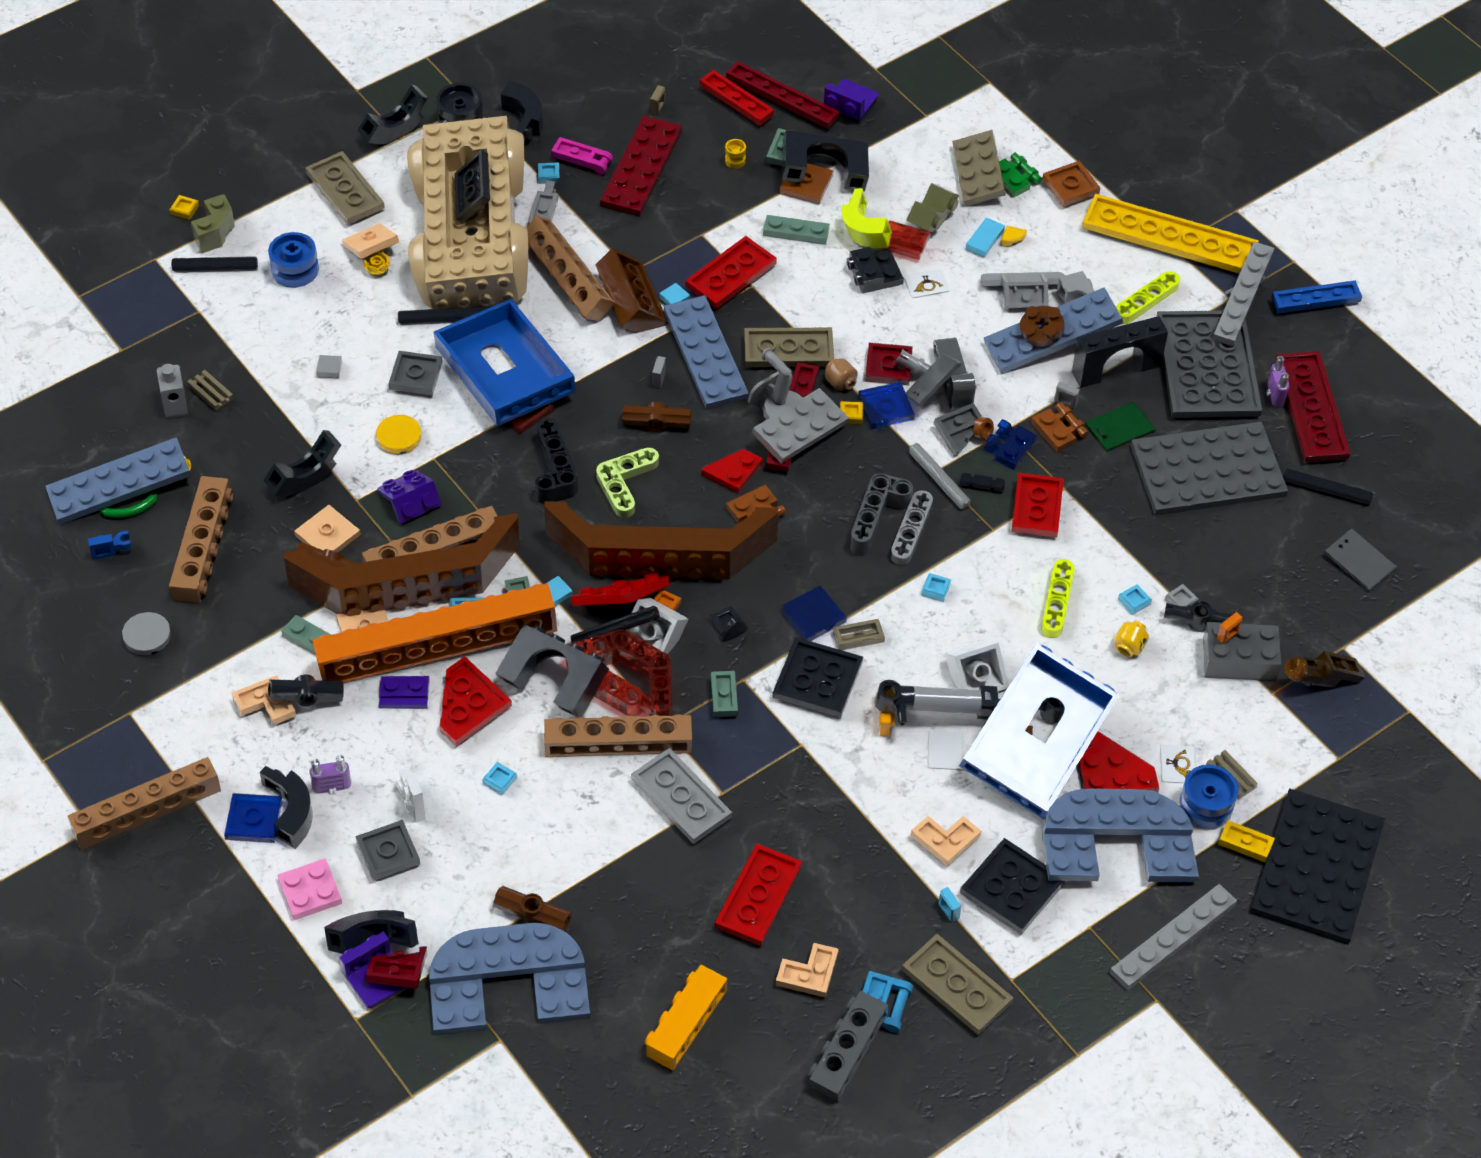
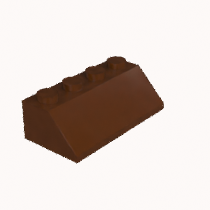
M611 248L595 266L599 273L598 277L603 282L606 292L615 302L612 305V309L617 314L619 325L623 329L631 330L635 333L666 326L668 320L642 261Z

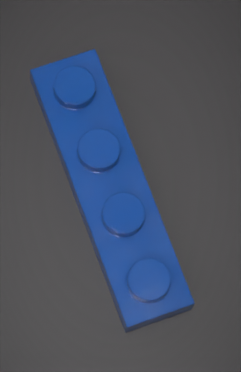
M1356 280L1275 291L1272 293L1271 298L1279 314L1361 302L1362 294Z

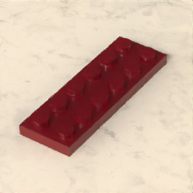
M643 116L600 200V206L640 217L682 133V125Z
M1320 351L1276 354L1275 362L1278 356L1284 357L1283 366L1289 375V390L1286 400L1304 462L1349 459L1350 450Z

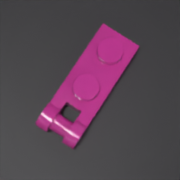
M559 137L551 150V157L593 169L600 175L606 172L607 165L611 164L613 160V155L607 151Z

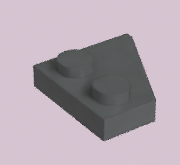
M974 403L937 417L934 420L935 427L954 457H957L974 437V424L979 417H982Z

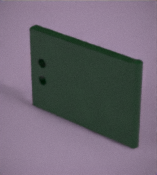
M1134 402L1085 422L1086 427L1106 452L1130 443L1133 439H1139L1156 431Z

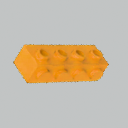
M700 965L696 972L692 971L686 980V987L682 992L678 991L672 1001L673 1006L669 1011H664L658 1023L659 1026L655 1032L651 1031L645 1040L646 1056L674 1071L726 994L728 978L703 965Z

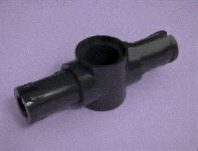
M1197 601L1193 605H1187V607L1166 603L1164 618L1185 621L1191 629L1197 632L1205 631L1207 622L1223 623L1233 615L1217 612L1216 609H1212L1211 605L1205 601Z

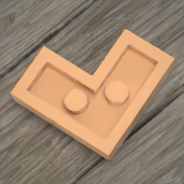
M277 675L232 692L233 699L241 716L265 707L273 725L296 717L295 710L290 701L268 700L269 679L279 680Z
M927 816L911 830V837L948 866L981 837L982 831L964 816L947 831Z
M814 943L808 964L782 958L776 986L826 998L839 949Z

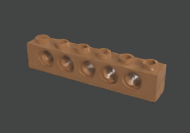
M536 215L527 226L528 247L537 254L536 258L548 268V274L558 281V287L568 294L569 301L580 310L579 314L586 320L592 319L600 322L615 303L552 221Z
M201 476L169 584L172 600L200 603L202 594L207 592V576L212 574V559L218 553L217 541L223 535V520L228 518V502L233 500V488H230L229 479Z
M492 505L478 509L470 514L456 517L448 522L434 525L426 530L415 532L404 538L393 540L382 546L362 552L363 562L476 543L494 523V517L497 514Z
M691 715L544 719L545 757L661 754L668 748L675 754L692 753Z
M206 757L67 815L76 841L80 849L83 850L221 791L220 783L209 757Z

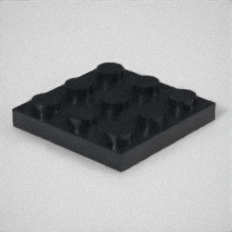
M795 637L773 690L772 698L841 718L863 664L864 657Z
M1003 838L961 886L960 894L1022 935L1065 884V881H1048L1047 868L1044 863L1006 838Z

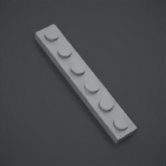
M1253 242L1214 332L1213 340L1234 346L1273 255V247Z
M1218 884L1114 965L1110 970V974L1128 991L1235 907L1237 900Z

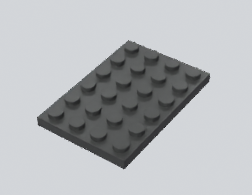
M1224 310L1157 311L1156 317L1160 316L1168 330L1163 364L1172 418L1261 416L1262 406L1246 319L1234 346L1213 340L1214 332Z
M1262 421L1133 439L1131 441V448L1155 515L1287 496L1288 489Z

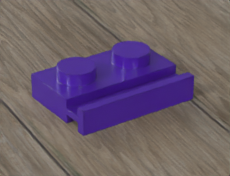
M381 676L379 708L428 709L429 676Z

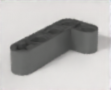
M957 338L934 340L933 351L935 360L945 353L961 362V366L943 383L950 410L959 409L974 403L975 378L973 373H967Z
M876 474L871 478L851 532V552L858 556H864L870 552L886 506L902 510L908 508L913 493V485L910 481L886 474Z

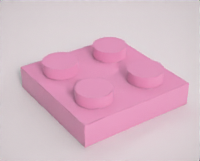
M326 858L277 875L293 920L342 904L341 896Z

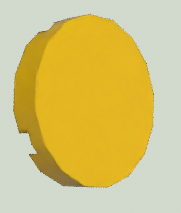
M392 415L379 423L376 429V438L379 446L386 452L400 454V452L406 451L407 453L419 445L421 441V427L418 421L410 416Z

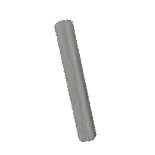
M919 443L909 447V453L960 509L963 510L970 505V499Z

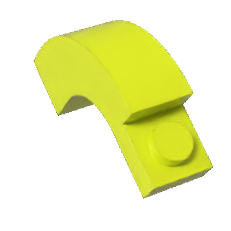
M862 188L854 189L852 198L849 199V204H842L841 208L842 218L849 236L853 241L864 247L888 248L892 231L887 217H865L868 202Z

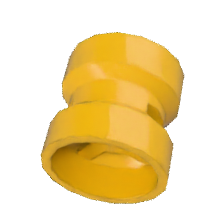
M739 139L729 140L725 145V163L733 169L741 168L746 163V144Z

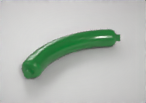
M149 495L144 501L132 507L123 509L105 508L101 510V513H103L104 517L109 518L134 516L150 508L157 501V495Z

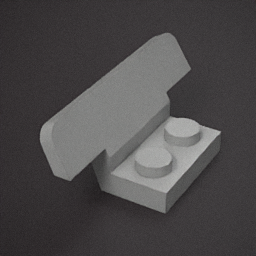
M1061 272L986 273L981 275V286H1003L1004 308L1049 306L1048 285L1058 284L1059 277L1065 275Z

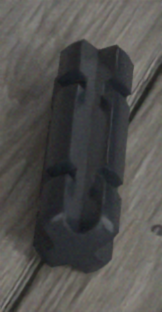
M964 472L961 474L960 485L966 487L973 485L972 488L990 491L992 488L994 491L1003 492L1005 480L1001 478L994 480L993 477L977 474L971 476V473Z

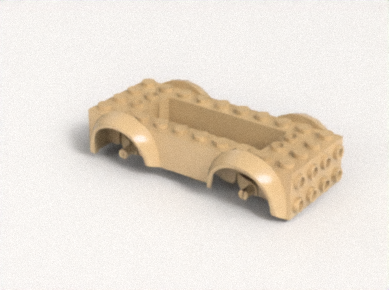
M507 116L423 125V138L414 142L407 152L411 181L419 202L424 205L425 232L415 236L408 246L411 273L423 303L431 309L497 305L509 299L519 302L526 293L528 275L527 227L515 223L514 197L523 191V134L509 128ZM482 149L488 153L490 200L487 205L481 207L474 214L475 219H467L464 223L456 220L454 173ZM470 228L478 230L472 236L467 235L466 231Z

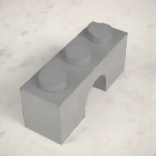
M1083 271L1059 277L1057 293L1063 304L1094 292L1091 280L1087 279Z

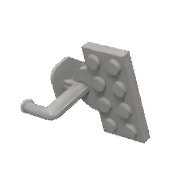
M770 348L763 351L762 359L764 361L767 360L777 372L757 383L750 392L748 402L751 405L761 407L766 419L753 428L752 434L782 464L847 424L849 417L820 388L804 398L796 392L790 391L793 379L791 370Z

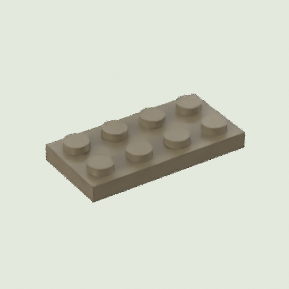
M993 130L952 141L965 207L1005 196L1006 192Z
M343 151L305 167L306 174L347 225L385 208L383 200Z
M832 327L744 328L745 367H773L767 360L764 361L761 357L763 351L767 348H770L787 367H796L797 362L826 367L834 359Z
M938 934L933 936L902 965V971L977 1035L1013 1003L1014 997Z

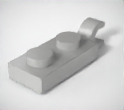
M546 181L544 192L537 191L528 225L536 215L552 221L559 200L556 189H554V181Z

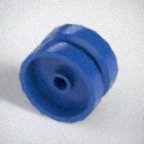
M289 232L281 234L270 243L268 254L271 272L278 284L296 288L311 283L317 277L319 271L315 242L310 236L299 232Z
M1216 765L1195 767L1186 776L1179 803L1193 825L1204 829H1215L1223 826L1227 820L1231 819L1239 793L1238 783L1234 776L1225 768Z

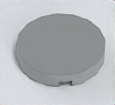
M145 612L131 617L125 623L122 635L129 651L146 656L151 655V652L163 650L170 641L171 631L165 617L157 613Z

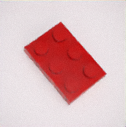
M1018 473L1011 532L1057 538L1064 478Z

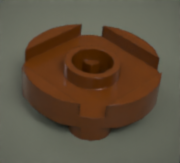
M1030 306L1026 309L1025 314L1020 320L1021 335L1033 346L1042 347L1053 344L1052 341L1057 337L1060 339L1065 330L1063 316L1057 307ZM1039 324H1047L1043 327V329L1039 328Z

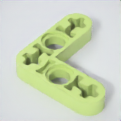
M644 448L605 461L597 466V480L617 516L628 518L634 514L635 501L624 480L657 468L659 454L655 449ZM625 463H631L634 467L631 469H624L622 465ZM603 472H607L608 474H610L611 479L608 480L607 474ZM612 487H620L622 489L618 493L610 491ZM622 499H623L624 505H625L626 507H628V508H625L624 506H621V500H622Z

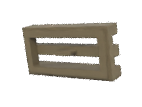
M206 370L201 372V376L198 374L194 376L195 380L190 379L187 381L188 387L215 411L234 400L233 394ZM201 384V385L208 391V393H210L212 396H214V397H215L218 401H220V402L217 403L212 397H210V396H209L203 389H201L198 385Z
M879 619L833 627V635L839 650L885 641ZM854 632L853 634H848V635H842V636H841V634H846V633Z
M1226 750L1222 751L1221 755L1214 756L1213 760L1207 761L1206 765L1217 766L1218 764L1234 776L1238 785L1243 789L1240 790L1238 788V800L1257 788L1258 783Z

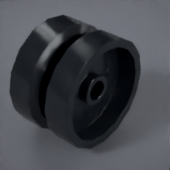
M453 83L442 88L436 96L438 123L483 118L482 95L473 85Z

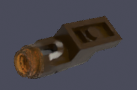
M1328 651L1322 652L1316 659L1308 657L1290 658L1284 668L1286 675L1291 680L1308 687L1317 685L1332 688L1343 679L1359 683L1365 678L1356 658Z

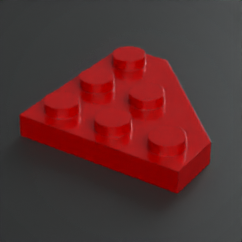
M658 573L645 575L642 579L628 582L626 580H618L612 582V585L604 587L579 589L580 593L571 596L572 605L631 603L669 586L668 576H658Z
M465 656L446 669L440 731L457 746L512 706V700Z
M1097 731L1078 762L1083 789L1152 790L1158 793L1159 783L1155 767Z

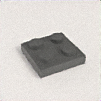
M398 351L388 383L389 390L433 396L443 363L442 356Z
M403 820L355 836L373 881L420 865V858Z

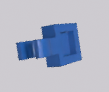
M121 531L115 538H112V534L89 538L88 542L93 560L116 556V551L131 549L130 540L124 541L130 539L129 532Z

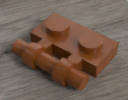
M1062 402L1055 406L1059 413L1055 414L1051 409H1047L1031 418V424L1056 452L1074 445L1076 442L1074 435L1079 434L1081 438H1085L1089 434L1085 429V424L1080 419L1077 420L1073 415L1072 409L1069 406H1065ZM1067 421L1071 426L1066 427L1063 422Z
M763 485L726 503V509L739 524L755 512V507L775 508L777 506V499L768 487ZM783 505L777 507L778 519L779 516L786 513Z

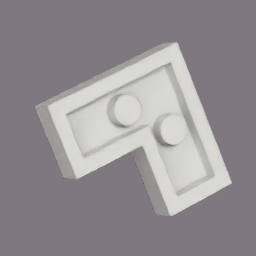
M409 767L399 770L400 780L397 781V786L400 794L405 795L407 812L409 815H414L416 822L425 820L423 793L415 773L411 774Z

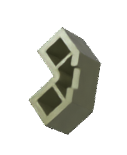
M931 183L923 201L914 202L906 221L927 231L936 232L957 208L959 195L938 184Z
M224 194L204 200L207 216L191 221L194 240L201 253L222 247L228 232L232 231L235 226L232 208Z

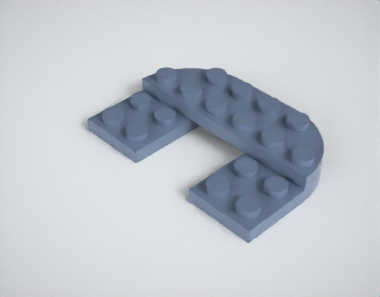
M1077 789L1068 792L1056 799L1050 806L1042 831L1048 881H1098L1100 874L1094 835H1140L1148 882H1197L1199 874L1192 841V823L1188 815L1177 803L1152 790Z
M542 923L472 929L450 938L435 954L429 972L434 1035L486 1030L482 979L533 973L538 1024L590 1018L585 962L579 945L563 930Z

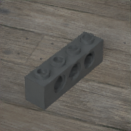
M861 990L857 997L853 996L846 1007L848 1012L845 1018H840L836 1023L833 1031L836 1034L831 1042L827 1041L821 1051L823 1057L819 1064H813L808 1074L811 1088L838 1102L888 1015V1004ZM856 1019H864L866 1024L858 1027L853 1022ZM844 1041L854 1043L849 1049H844L840 1046ZM832 1063H838L841 1065V1068L837 1071H831L828 1069V1066Z

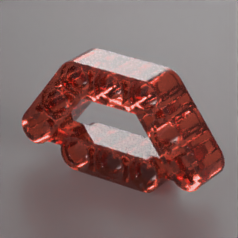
M622 629L574 643L585 650L584 653L591 655L593 652L604 658L603 663L605 665L621 661L650 678V697H648L635 685L608 671L594 697L627 716L637 717L642 712L649 716H673L671 659L668 654ZM565 658L566 668L568 669V662ZM659 703H664V708L661 709Z

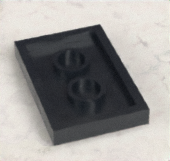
M482 149L454 173L456 220L461 223L473 217L490 200L488 153Z

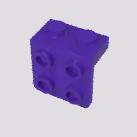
M847 79L842 80L838 86L828 83L824 90L825 105L859 121L878 98L876 91Z
M418 470L406 471L403 473V476L397 479H389L377 488L379 494L391 501L397 521L401 524L442 505L434 481Z
M384 931L369 937L356 948L346 950L339 957L342 974L366 1008H373L407 988L366 982V973L371 957L392 954L389 938Z

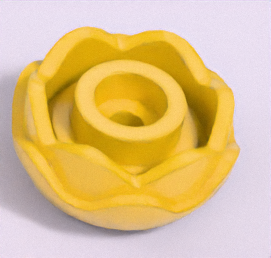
M379 251L365 257L363 265L368 273L381 275L388 270L390 259L388 255Z

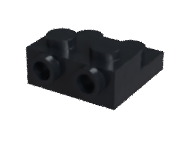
M870 247L849 251V258L846 260L847 267L853 271L855 285L860 287L862 294L903 285L904 278L890 248L872 252Z

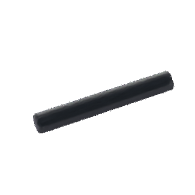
M256 256L173 258L171 267L173 271L249 270L258 268V258Z
M484 307L398 311V322L400 324L460 321L483 311Z
M1288 468L1283 475L1285 482L1370 505L1373 493L1370 491Z
M651 606L575 633L570 636L571 643L583 646L659 619V610L656 606Z

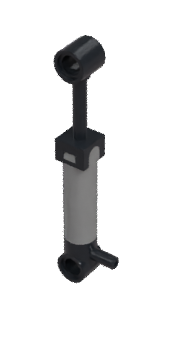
M885 680L879 685L874 704L883 713H892L896 710L897 724L904 726L907 724L906 710L977 714V719L988 720L1001 699H998L997 686L980 685L979 690L905 686L900 685L894 680ZM1047 698L1041 703L1037 711H1040L1044 721L1053 724L1058 723L1062 718L1064 706L1056 698Z

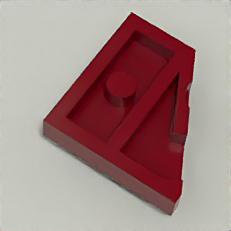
M427 946L419 947V952L406 955L402 950L393 952L390 955L383 954L371 957L366 973V982L418 988L427 957Z

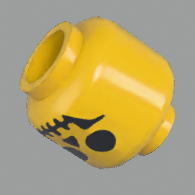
M1136 620L1124 622L1114 637L1116 650L1127 657L1139 655L1149 640V634L1145 630L1146 626Z

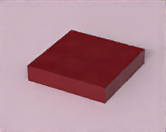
M869 342L865 382L909 385L911 370L897 363L896 360L900 356L899 354L902 349L912 355L913 346Z

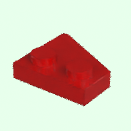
M742 449L703 467L701 475L739 494L761 467L763 458Z

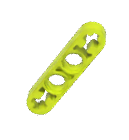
M1166 271L1120 302L1116 308L1123 319V324L1131 323L1177 291L1180 276L1175 272ZM1157 290L1160 294L1153 295L1149 291ZM1141 300L1145 304L1137 305L1134 303V301Z
M1067 559L1057 560L1053 567L1041 627L1042 633L1049 638H1056L1063 631L1075 569L1074 564ZM1061 569H1066L1065 578L1060 577ZM1058 585L1063 586L1066 591L1057 592L1054 590V587ZM1052 604H1059L1063 609L1054 611L1050 606ZM1051 619H1056L1055 628H1050Z

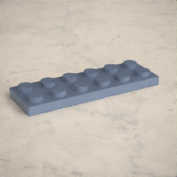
M1105 287L1057 307L1063 316L1065 330L1060 339L1057 337L1052 341L1053 344L1042 347L1029 344L1027 339L1021 335L1020 323L984 337V343L1000 373H1006L1071 346L1077 342V337L1123 324V319ZM1041 323L1039 324V328L1043 329V327L1047 324Z
M706 296L664 305L665 316L705 408L710 409L748 399L749 393Z
M176 437L46 485V489L57 521L61 525L191 476V473Z

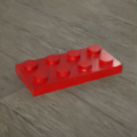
M744 236L685 280V286L699 297L706 296L708 303L717 309L776 265L777 258L752 239Z
M756 843L715 921V928L762 946L802 868V861Z

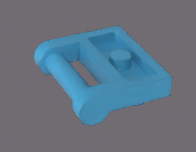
M869 971L863 992L886 1004L891 989L898 992L891 1017H886L881 1027L891 1033H899L902 1025L900 1020L907 998L912 993L913 985L904 980ZM856 1019L858 1021L866 1023L864 1019Z

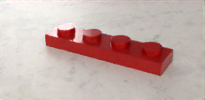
M712 70L699 81L700 87L759 126L774 116L773 108L715 70Z

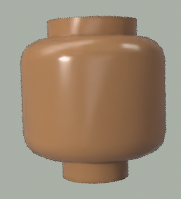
M833 359L827 364L825 379L837 391L850 390L856 385L857 369L846 359Z

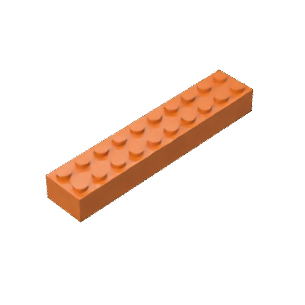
M547 583L542 585L535 584L530 588L511 590L496 596L489 595L475 601H464L461 604L450 607L443 606L437 610L425 613L418 612L404 618H393L390 621L379 624L372 623L358 629H346L341 633L322 635L319 638L312 639L322 680L343 681L345 683L514 642L523 624L530 627L537 625L546 631L545 634L557 632L558 630L555 605L549 584Z

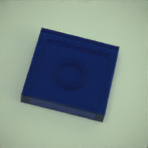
M901 382L858 391V397L863 402V409L872 429L914 420L915 418L914 411Z
M821 585L781 605V611L801 636L808 641H812L833 630V627L847 622L845 614Z
M232 793L224 833L225 840L275 843L276 835L273 824L280 817L283 802L282 796Z

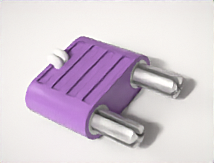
M1278 356L1276 363L1271 367L1267 383L1268 390L1266 391V396L1271 398L1272 405L1278 408L1285 405L1289 390V375L1283 366V356Z
M338 755L336 756V762L320 764L319 760L316 759L315 765L314 759L311 761L309 774L312 789L315 793L329 792L332 795L336 794V791L345 790L351 786L349 765L345 762L343 755H340L341 761Z

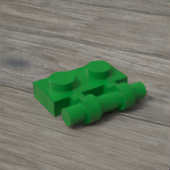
M1016 152L1010 156V159L1014 162L1010 163L1006 158L999 161L1005 190L1013 198L1030 190L1031 181H1034L1036 184L1042 181L1039 172L1034 167H1030L1027 164V160ZM1022 169L1025 173L1021 174L1018 170Z

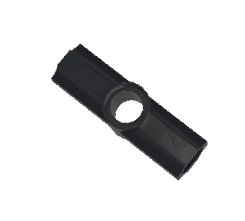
M308 674L300 675L295 680L269 679L268 700L296 701L302 707L312 706L317 701L342 702L344 684L343 681L315 680L313 676Z

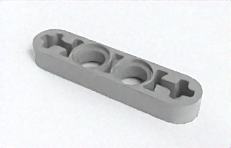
M921 490L914 493L891 550V560L897 565H906L912 559L932 509L933 497L927 491ZM921 500H924L922 509L918 508ZM918 516L922 520L920 522H912L909 518ZM905 533H911L915 537L913 539L908 540L905 539L902 535ZM902 546L905 547V553L898 555L902 550Z

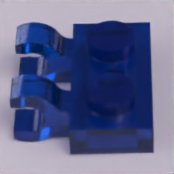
M1002 419L997 425L999 429L996 431V435L990 434L986 439L988 443L985 449L996 454V461L1015 470L1036 442L1038 435L1019 425L1014 429L1008 421ZM999 437L1007 439L1006 442L1003 444Z

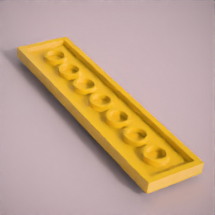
M1099 194L1094 195L1082 224V228L1239 274L1253 242L1259 243V240Z

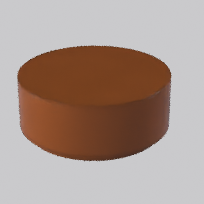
M979 417L974 424V436L977 439L988 440L994 431L993 421L990 418Z

